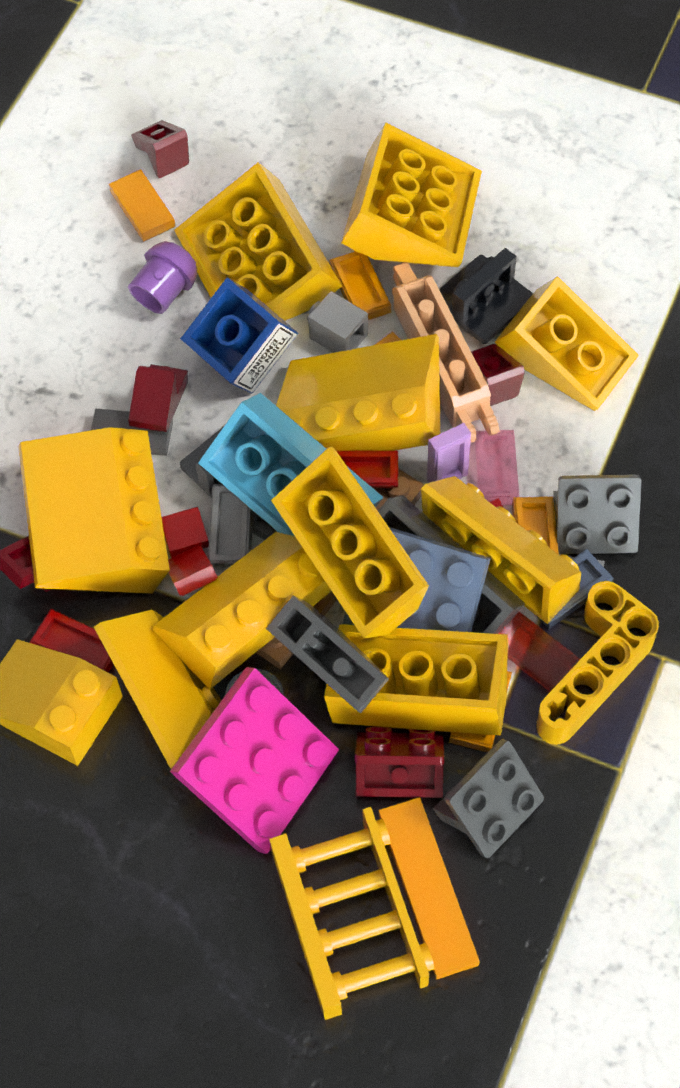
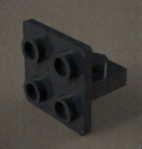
M504 248L495 257L477 256L439 289L456 323L482 344H487L501 332L533 294L514 279L517 256L507 248Z

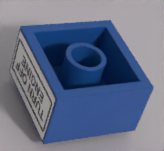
M227 277L180 339L230 384L252 394L299 333L248 289Z

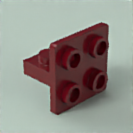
M378 726L368 727L366 732H358L355 752L356 796L443 798V734L435 733L434 730L409 729V733H394L391 728Z

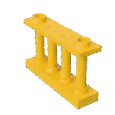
M371 807L363 809V825L365 829L300 849L299 845L290 847L287 834L269 839L275 865L325 1020L342 1015L340 1000L348 998L347 993L413 971L421 989L429 984L428 971L434 970L433 959L427 943L418 944L385 849L386 845L391 844L387 827L383 819L375 820ZM371 846L379 870L313 890L312 886L308 888L303 887L299 873L306 871L305 866ZM385 887L393 911L327 932L326 928L317 930L313 914L319 913L320 907ZM400 930L407 954L343 975L340 974V971L331 973L326 957L333 955L334 949L389 931Z

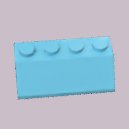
M259 393L240 403L198 464L277 532L294 536L271 500L319 457L326 448L262 393ZM348 467L376 508L384 497Z

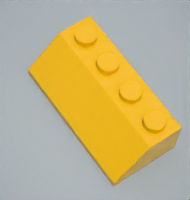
M328 447L271 501L362 637L370 638L388 635L418 610L429 585L335 448Z
M452 476L426 483L421 488L422 512L464 550L491 558L488 571L525 603L524 606L546 624L580 590L581 571H579L577 564L567 555L561 554L559 556L550 549L546 541L533 530L527 531L517 524L515 518L508 510L501 506L496 508L488 502L475 485L471 483L465 484L457 477Z
M275 532L217 576L218 578L215 581L204 586L157 622L152 630L211 689L275 637L266 628L293 595L314 606L327 596L331 589L296 537Z
M154 610L100 622L94 626V629L169 767L172 769L220 704L221 699L213 687L209 689L152 630L153 626L164 618Z
M339 624L338 629L389 680L362 713L353 708L326 684L324 698L332 723L501 736L507 696V634L395 628L388 635L363 638L355 625Z

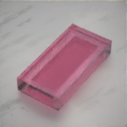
M499 430L500 432L489 436L487 431H476L477 440L474 443L478 489L483 493L488 502L499 498L503 506L512 505L513 497H519L514 430Z

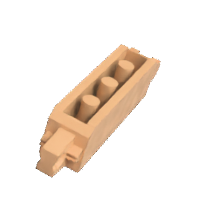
M406 262L393 266V280L396 284L392 288L394 311L408 339L437 334L439 337L440 404L452 428L465 423L471 432L472 443L477 438L476 429L471 422L480 419L489 436L500 432L499 424L490 406L491 394L488 384L433 277L428 275L417 279L409 263Z

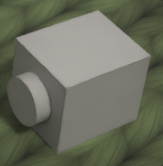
M332 291L321 302L317 301L308 313L309 338L333 353L356 349L368 336V313Z

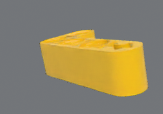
M598 582L588 592L584 619L587 625L598 633L601 638L540 704L536 729L538 735L549 744L558 745L568 741L646 657L653 647L659 628L657 616L647 606L614 582ZM607 603L613 610H601L596 604ZM639 628L646 635L641 637L635 636L628 629ZM613 656L618 659L620 664L609 665L602 660V657ZM581 684L587 685L592 688L594 693L588 695L581 694L574 687ZM566 705L567 710L565 719L563 720L558 717L564 712V708Z

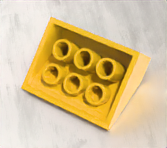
M385 122L367 152L341 244L374 260L459 267L463 260L482 171Z
M259 162L174 229L183 248L195 260L197 273L211 298L228 277L248 289L286 321L309 311L317 301L321 302L330 291L336 292L342 287L280 179Z
M437 334L291 360L276 406L326 449L334 447L336 451H395L428 445V439L440 434L439 337Z
M108 427L20 442L18 449L35 588L153 594L170 571L148 431Z

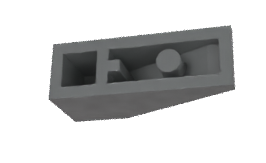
M294 595L266 628L360 713H362L389 680L340 629L310 603Z

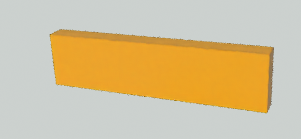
M415 798L379 810V817L384 820L391 842L389 846L423 943H427L430 950L436 980L479 966L478 955L421 798Z

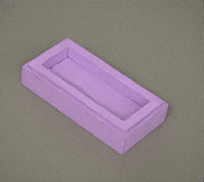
M465 423L428 439V483L452 476L458 479L467 476L471 432Z

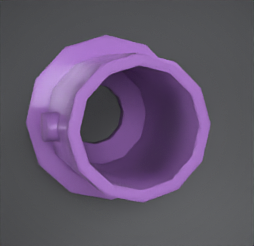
M167 241L154 245L144 254L145 265L128 285L130 293L140 304L158 314H163L181 290H190L197 276L196 262L188 251L173 242Z

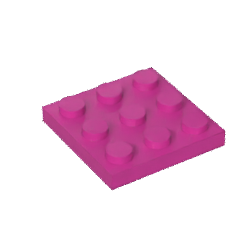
M246 667L170 772L255 850L268 854L271 849L269 839L281 835L339 749L257 669Z

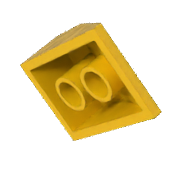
M558 276L536 289L495 341L499 347L524 366V370L593 411L599 409L639 356Z
M17 639L0 663V725L78 766L123 697L117 677L81 658Z

